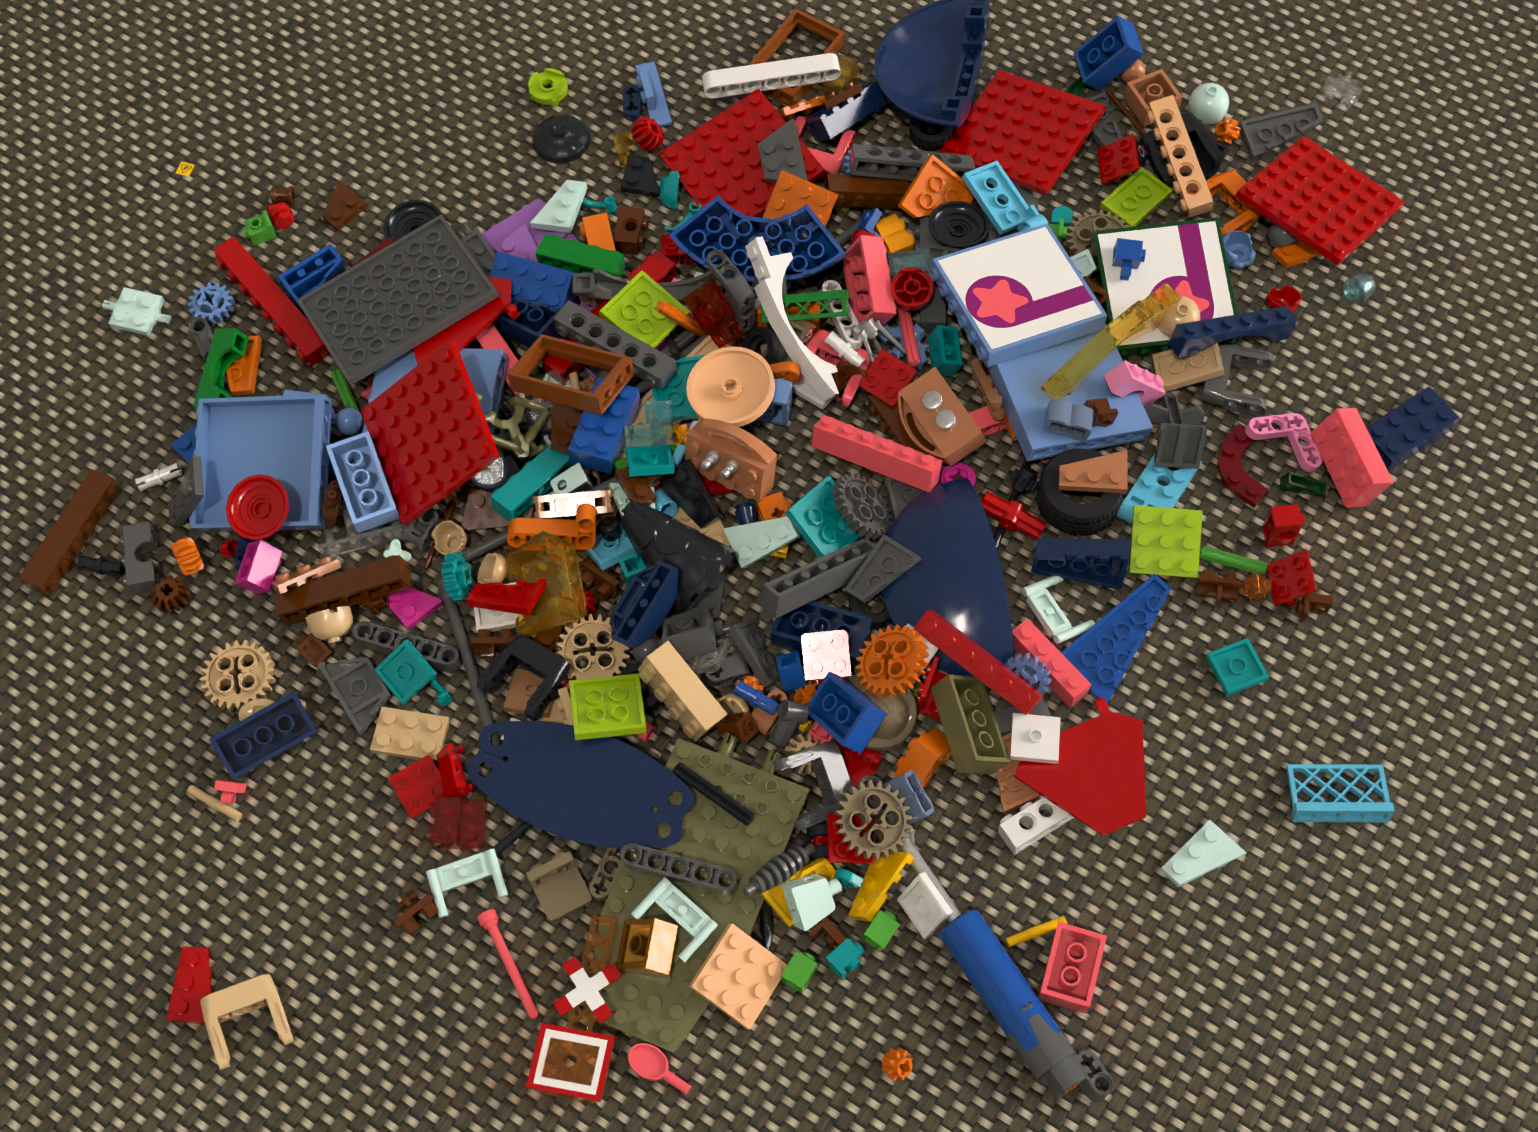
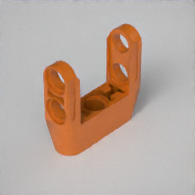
M1235 170L1214 175L1206 180L1211 196L1213 197L1218 193L1239 214V216L1224 224V227L1221 229L1222 236L1234 230L1245 232L1263 217L1262 214L1235 197L1237 191L1247 183ZM1190 190L1187 193L1196 194L1197 192L1194 190Z

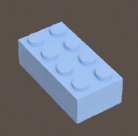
M369 431L327 445L326 448L357 533L400 519Z

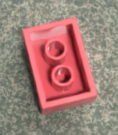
M1058 922L1038 995L1040 1001L1086 1014L1091 1005L1107 936Z

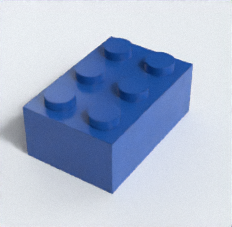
M1117 16L1078 48L1074 55L1083 83L1101 90L1144 55L1134 24Z
M828 672L808 703V715L841 745L859 753H862L887 714L847 679Z

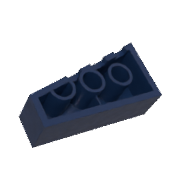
M877 81L866 83L861 86L862 92L830 109L822 108L805 118L814 139L826 142L839 133L848 130L853 124L865 120L869 114L881 111L883 109L882 106L888 103L880 90Z
M511 296L510 303L516 305L520 316L514 320L504 311L492 322L498 331L531 347L541 334L555 338L561 336L556 331L553 318L562 307H557V309L550 308L549 304H532L530 300H514Z
M1038 538L1031 572L1048 576H1059L1063 579L1121 590L1129 561L1132 540Z

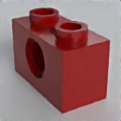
M1298 504L1270 508L1262 526L1266 547L1294 544L1296 537L1299 536L1301 527L1305 523L1304 514L1300 512Z

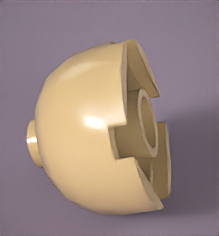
M1186 296L1168 298L1161 304L1156 314L1157 327L1168 338H1171L1177 324L1200 321L1198 305Z
M350 606L337 607V610L326 609L305 617L310 633H313L321 641H328V644L342 642L341 637L350 632L353 624Z

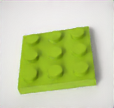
M641 270L600 310L599 315L612 325L656 348L678 326L677 323L657 312V303L659 301H666L689 315L690 311Z
M1134 505L1129 573L1197 579L1203 510Z
M639 673L569 680L575 740L646 733Z

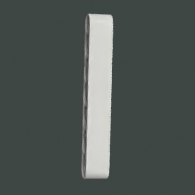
M827 53L712 70L702 75V82L706 97L719 98L752 93L758 88L760 91L833 81L841 76V70L837 55Z

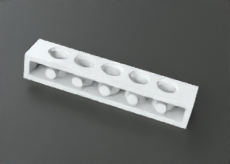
M1040 796V800L1037 802H1028L1022 806L1020 812L1016 815L1009 814L1000 821L998 833L1015 855L1074 817L1043 796ZM1047 810L1051 816L1043 817L1039 811ZM1027 822L1031 825V828L1023 829L1019 823Z

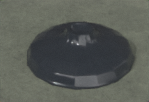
M564 114L551 116L543 120L536 127L532 137L533 149L536 154L546 162L555 164L570 163L579 159L588 150L591 142L590 131L586 125L574 116Z
M410 200L400 203L385 218L383 227L386 239L391 237L395 242L441 215V211L434 204L425 200Z
M951 201L940 204L932 210L928 218V228L934 239L942 245L951 248L966 249L976 246L986 238L990 230L989 219L985 212L976 205L964 201Z

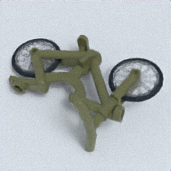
M477 393L478 401L481 402L482 395ZM517 393L509 401V405L514 408L513 416L510 419L499 420L495 411L484 414L488 426L499 430H508L511 437L509 441L492 435L495 445L513 451V454L518 458L522 459L526 456L531 458L545 448L543 444L537 447L533 442L537 434L540 432L551 435L553 402L529 396L526 399L524 398L525 394ZM525 411L527 421L531 426L523 436L517 424L521 421ZM499 450L500 457L469 479L477 487L493 489L501 485L505 480L507 464Z

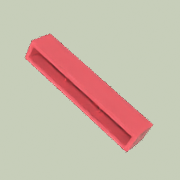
M825 415L814 425L813 448L926 492H930L939 482L942 460Z

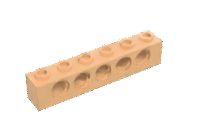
M1174 95L1149 102L1147 117L1149 123H1153L1155 126L1153 133L1156 141L1160 140L1162 145L1160 146L1162 158L1167 159V172L1169 176L1173 175L1175 180L1173 187L1175 193L1180 194L1181 200H1179L1182 212L1186 211L1188 218L1212 211L1213 199ZM1163 120H1169L1170 122H1169V123H1162L1161 121H1163ZM1174 137L1176 140L1170 141L1168 138ZM1182 155L1183 158L1177 159L1174 156ZM1182 173H1189L1190 175L1185 177V176H1182L1181 174H1182ZM1190 190H1194V191H1196L1197 193H1196V194H1188L1187 192L1190 191Z

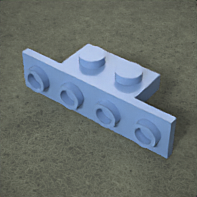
M655 62L636 65L635 68L638 75L636 76L638 88L642 89L640 96L642 104L646 103L649 117L655 119L659 127L672 125Z

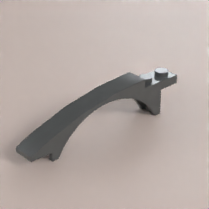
M593 269V273H573L572 293L573 295L611 300L631 280L611 275L601 269ZM711 271L686 280L658 283L681 304L704 305V301L727 300V290ZM724 277V278H725V279H733L734 277Z

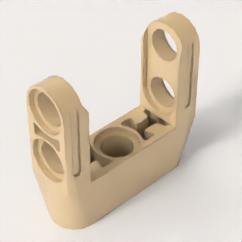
M270 974L260 975L209 994L200 1000L204 1022L220 1070L230 1067L231 1057L220 1023L268 1005L280 1040L283 1041L284 1045L294 1042L279 994Z

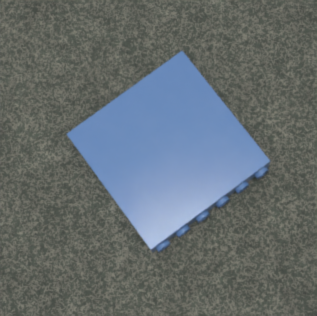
M1106 323L1103 330L988 367L998 394L1002 396L1003 406L1026 461L1053 457L1058 453H1062V451L1074 448L1093 450L1147 440L1153 426L1137 391L1122 398L1111 393L1105 380L1104 374L1123 362ZM1107 398L1110 408L1118 410V415L1112 425L1092 427L1086 441L1071 439L1066 435L1052 434L1043 429L1046 407L1051 399H1063L1072 405H1084L1086 400Z

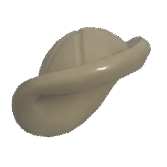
M856 673L848 681L887 713L865 748L880 751L889 750L901 745L913 732L917 721V701L912 690L907 686L905 688L906 693L903 694L898 691L896 698L891 694L888 699L882 695L877 697L860 684L861 680L856 676L858 674Z

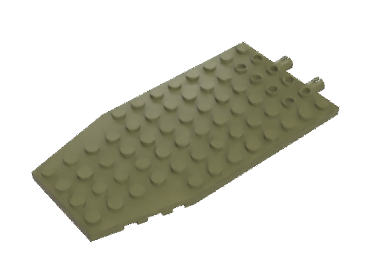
M727 733L724 734L718 752H713L678 738L665 767L673 773L677 763H683L754 814L753 821L746 826L684 782L692 792L694 802L690 812L684 814L683 818H681L682 836L678 843L669 847L656 848V850L728 868L735 873L738 887L733 894L722 895L670 881L714 920L718 927L684 963L678 955L694 937L654 902L640 919L656 918L678 925L669 975H648L618 970L621 976L598 991L613 1014L602 1021V1024L674 1054L711 1004L689 987L690 983L729 923H733L748 936L751 935L765 900L756 892L748 897L745 896L742 888L750 884L749 878L756 874L770 859L785 853L795 829L794 821L799 818L810 792V789L774 775L776 769L773 761L782 758V755L777 752L774 755V751L768 750L762 768L759 769L731 759V754L739 739L733 735L729 737L730 734ZM678 791L671 792L668 796V803L672 806L680 805L683 799L682 794ZM656 806L651 808L652 812L659 811ZM660 823L656 828V833L659 837L665 838L671 833V827L667 823ZM632 852L628 854L626 860L629 862L635 861L638 858V853ZM659 858L653 859L650 862V867H659L662 860ZM622 864L600 914L589 978L613 963L616 966L624 921L635 919L631 913L662 878L629 870ZM681 864L676 865L673 873L682 874L685 866ZM700 871L696 879L699 881L706 880L709 873L707 871ZM724 877L721 879L720 885L728 887L733 880L730 877ZM585 1001L583 1015L599 1022Z

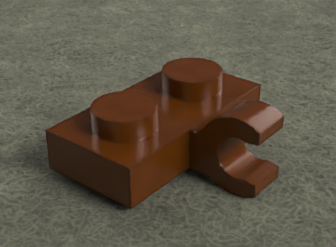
M628 466L615 471L614 477L633 504L638 501L648 506L656 502V496L650 487L660 484L658 478L662 477V475L629 477Z

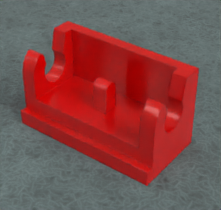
M446 744L436 755L445 798H466L468 793L472 791L471 783L466 785L460 754L464 751L463 745L454 749L453 744Z

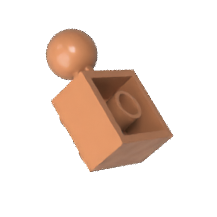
M1138 59L1120 73L1122 80L1127 83L1124 100L1143 127L1152 124L1149 123L1147 117L1149 102L1174 95L1178 109H1180L1182 96L1163 69L1145 75V66Z

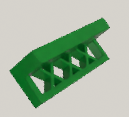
M849 290L782 295L783 305H785L784 310L790 304H797L802 308L796 316H791L785 311L788 321L848 316L847 299H849ZM833 300H841L842 312H833L828 308V305ZM811 302H818L823 306L817 314H812L806 309ZM761 305L762 323H769Z

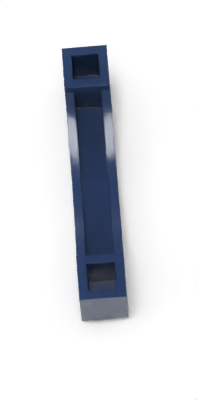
M1284 306L1176 325L1168 343L1176 356L1182 358L1197 355L1199 351L1215 343L1240 336L1258 335L1267 337L1270 342L1280 341L1289 338L1297 320L1289 308Z

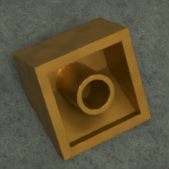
M656 918L625 920L616 968L618 970L648 975H669L678 925Z

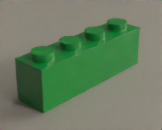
M544 234L535 253L538 263L574 273H593V269H601L621 278L626 267L624 255L618 251L603 249L596 245H587L577 240L564 239L557 235Z

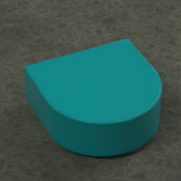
M1066 206L1056 207L1052 212L1051 224L1059 225L1061 218L1064 219L1065 227L1070 226L1073 220L1072 210Z
M837 868L834 874V878L846 888L861 887L864 880L842 868Z

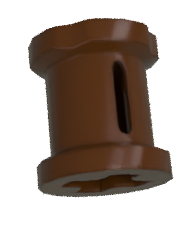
M289 186V188L271 187L272 204L281 202L290 203V205L295 204L296 196L293 186Z

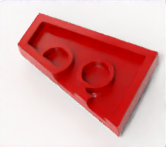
M182 946L166 1020L205 1025L200 1000L212 994V973L210 955L207 948Z

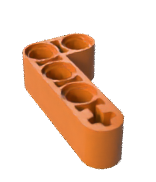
M585 503L577 507L576 520L514 518L508 523L507 543L515 548L588 550L595 546L596 508L591 504Z

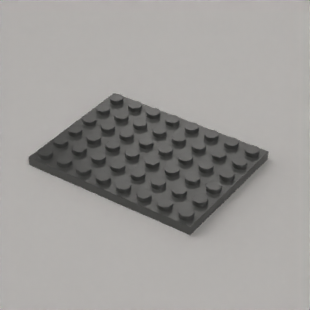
M441 214L299 298L297 302L351 386L499 297V294Z

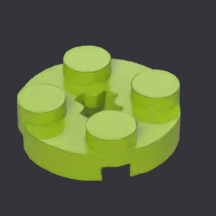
M547 68L539 74L537 71L528 81L531 99L540 104L557 106L568 92V84L564 74L556 69ZM549 84L552 86L551 88H548V89H546V88L544 87V86H546V87L549 86Z

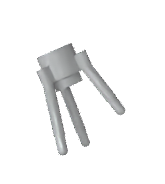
M869 317L858 324L859 334L863 339L871 363L874 361V357L868 340H872L878 352L882 349L875 337L879 334L878 329L898 349L906 354L905 348L882 326L879 320L874 321L873 317Z

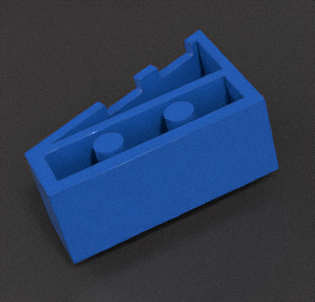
M329 244L278 275L281 288L306 317L297 300L346 270L343 259L332 244Z

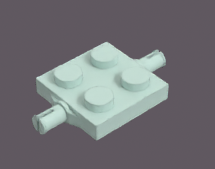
M123 288L116 303L104 300L102 304L103 309L113 311L108 322L111 327L150 336L153 327L158 321L170 324L172 320L171 315L161 314V308L165 301L162 296L130 288Z

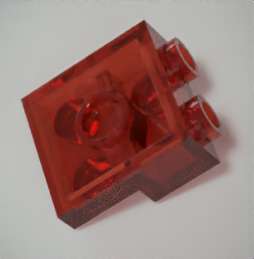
M436 797V804H431L430 813L431 818H434V826L429 827V841H432L436 849H483L486 801L461 800L460 797Z

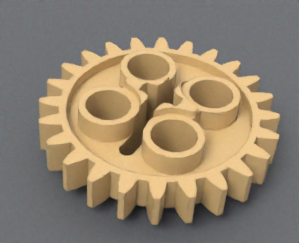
M590 614L588 621H585L583 616H580L581 623L577 624V622L572 620L574 626L572 629L567 626L564 627L568 634L559 635L563 643L560 642L556 645L562 651H558L556 654L563 657L572 666L568 676L569 680H573L575 677L578 680L619 675L621 673L619 669L627 667L623 661L630 660V656L625 654V652L630 651L631 648L611 639L610 617L603 622L600 614L597 620H594L592 614ZM606 634L610 636L607 644H600L598 642L601 635ZM578 637H586L587 642L585 645L578 646L575 644ZM592 647H596L597 652H595V656H591L590 654ZM609 648H613V649H614L613 652L603 651V650H607V649H609ZM574 651L584 652L577 655L573 654ZM603 657H610L612 662L609 666L603 667L600 665V660ZM580 659H587L589 664L586 668L580 669L577 667V662Z
M235 640L232 647L227 642L226 649L223 650L217 647L219 652L217 655L210 653L212 661H204L208 668L201 669V672L205 675L200 678V681L204 684L201 686V689L204 691L206 698L211 700L210 702L214 706L218 705L221 710H224L227 706L229 712H232L235 707L239 711L250 700L260 697L267 699L264 692L273 691L269 684L276 683V680L272 677L277 674L273 668L275 663L271 659L272 657L269 652H266L263 646L258 648L256 642L250 645L247 640H244L243 644L240 645ZM254 661L251 666L245 667L248 662ZM231 664L228 669L223 670L226 665ZM254 682L253 686L246 688L249 683ZM231 685L230 689L223 691L226 686Z

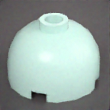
M1201 84L1193 90L1189 98L1188 112H1192L1204 124L1220 122L1227 114L1229 96L1219 84Z

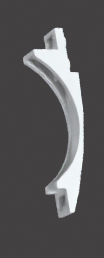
M763 236L757 237L745 246L747 256L759 281L754 290L769 323L793 362L800 365V372L824 402L839 394L832 374L838 372L835 365L816 356L800 341L787 319L783 306L782 282L785 271L793 259L790 252L770 256Z

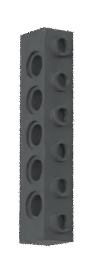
M852 144L849 157L851 175L909 181L914 180L928 155L931 154L961 178L964 173L976 169L971 155Z
M569 300L553 318L557 333L563 337H569L575 343L625 356H634L631 357L634 369L633 377L645 380L651 387L663 390L677 372L675 359Z

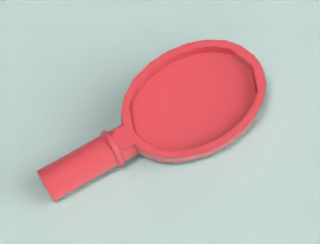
M639 1043L629 1050L628 1062L630 1067L640 1077L650 1081L664 1079L684 1094H687L691 1089V1085L669 1071L668 1060L657 1047L647 1043Z

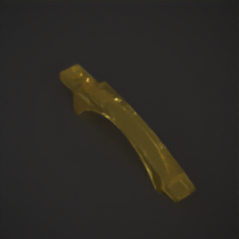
M1165 283L1144 300H1138L1085 344L1041 386V389L1051 399H1062L1067 394L1070 396L1090 372L1122 342L1143 329L1151 328L1154 331L1158 328L1165 312L1176 305L1182 296Z

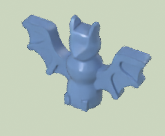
M915 324L913 327L921 362L919 365H915L914 368L921 372L922 366L928 362V358L925 355L928 345L920 343L926 336L924 329ZM886 325L885 329L896 340H900V344L905 348L900 325L895 328ZM881 331L876 336L883 343L890 342ZM896 346L889 352L898 359L906 355Z

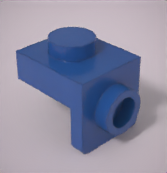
M877 208L869 211L866 210L861 215V222L855 231L865 230L869 233H875V237H881L873 228L881 217L882 212Z

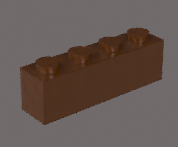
M827 174L825 189L839 194L834 206L901 209L898 204L910 186L909 180L850 174Z
M873 394L869 395L867 411L871 417L876 418L881 432L886 433L889 440L922 452L911 440L902 424L898 402L895 407H892ZM908 414V424L915 438L925 448L934 451L935 447L925 440L917 429L912 414Z

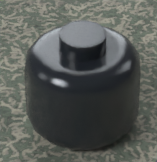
M606 517L598 525L601 537L608 542L615 541L622 535L623 530L619 519L616 517Z

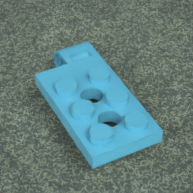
M998 161L966 172L962 176V180L999 235L1014 229L1021 232L1046 223L1048 224L1046 218L1039 214L1034 205L1028 206ZM986 183L993 184L995 188L988 187ZM997 199L1003 200L1006 204H1000Z
M1154 454L1123 501L1116 517L1132 525L1134 505L1174 508L1198 471V468L1175 467L1177 471H1171L1167 467L1155 466ZM1157 481H1165L1168 485L1161 486Z
M655 491V509L674 517L678 509L677 504L664 491ZM623 527L621 537L611 542L604 540L600 532L597 533L595 546L592 549L585 550L602 571L617 564L619 558L636 552Z

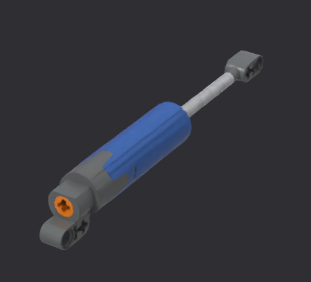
M865 776L860 780L865 787L869 780H872L874 787L879 781L873 776ZM868 797L867 805L871 809H875L876 803L873 798ZM883 804L880 811L873 815V823H875L876 817L885 810L886 804ZM886 813V822L889 825H893V816L889 813ZM909 838L901 839L904 847L899 848V850L915 857L910 866L918 876L920 873L926 872L953 911L947 918L949 924L941 930V940L1037 1081L1044 1079L1057 1099L1080 1086L1091 1101H1103L1113 1091L1114 1082L1098 1057L1089 1050L1081 1051L1079 1054L1076 1053L978 910H969L961 914ZM1095 1083H1099L1103 1087L1104 1092L1099 1091L1095 1087Z

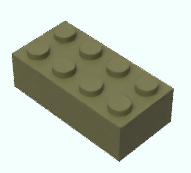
M948 674L931 687L958 773L992 775L1010 763L985 684L976 677Z

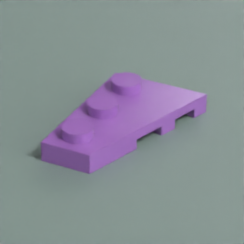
M525 224L494 247L495 253L498 251L537 262L535 253L538 247Z

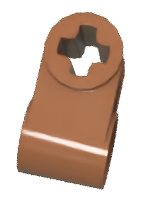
M773 690L767 695V697L777 703L787 700L786 694L780 690ZM758 707L752 712L751 717L755 726L763 735L768 736L772 732L778 720V709L773 715Z

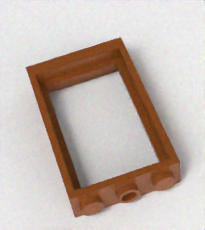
M795 8L748 65L766 63L796 26L831 43L823 54L833 53L838 55L845 46V33ZM813 84L796 86L794 89L787 87L761 92L790 107L799 103Z
M541 334L527 352L521 356L514 367L509 370L507 375L511 391L602 415L633 377L634 369L632 358L629 356ZM547 354L610 371L593 393L529 377L531 372Z

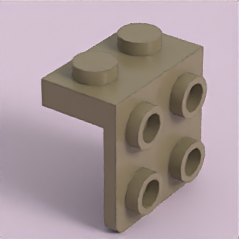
M570 851L558 853L552 857L551 861L545 864H536L526 873L548 920L551 922L592 901V896Z

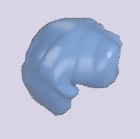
M1234 230L1222 236L1228 267L1242 269L1243 266L1253 264L1256 253L1251 247L1253 242L1249 233Z

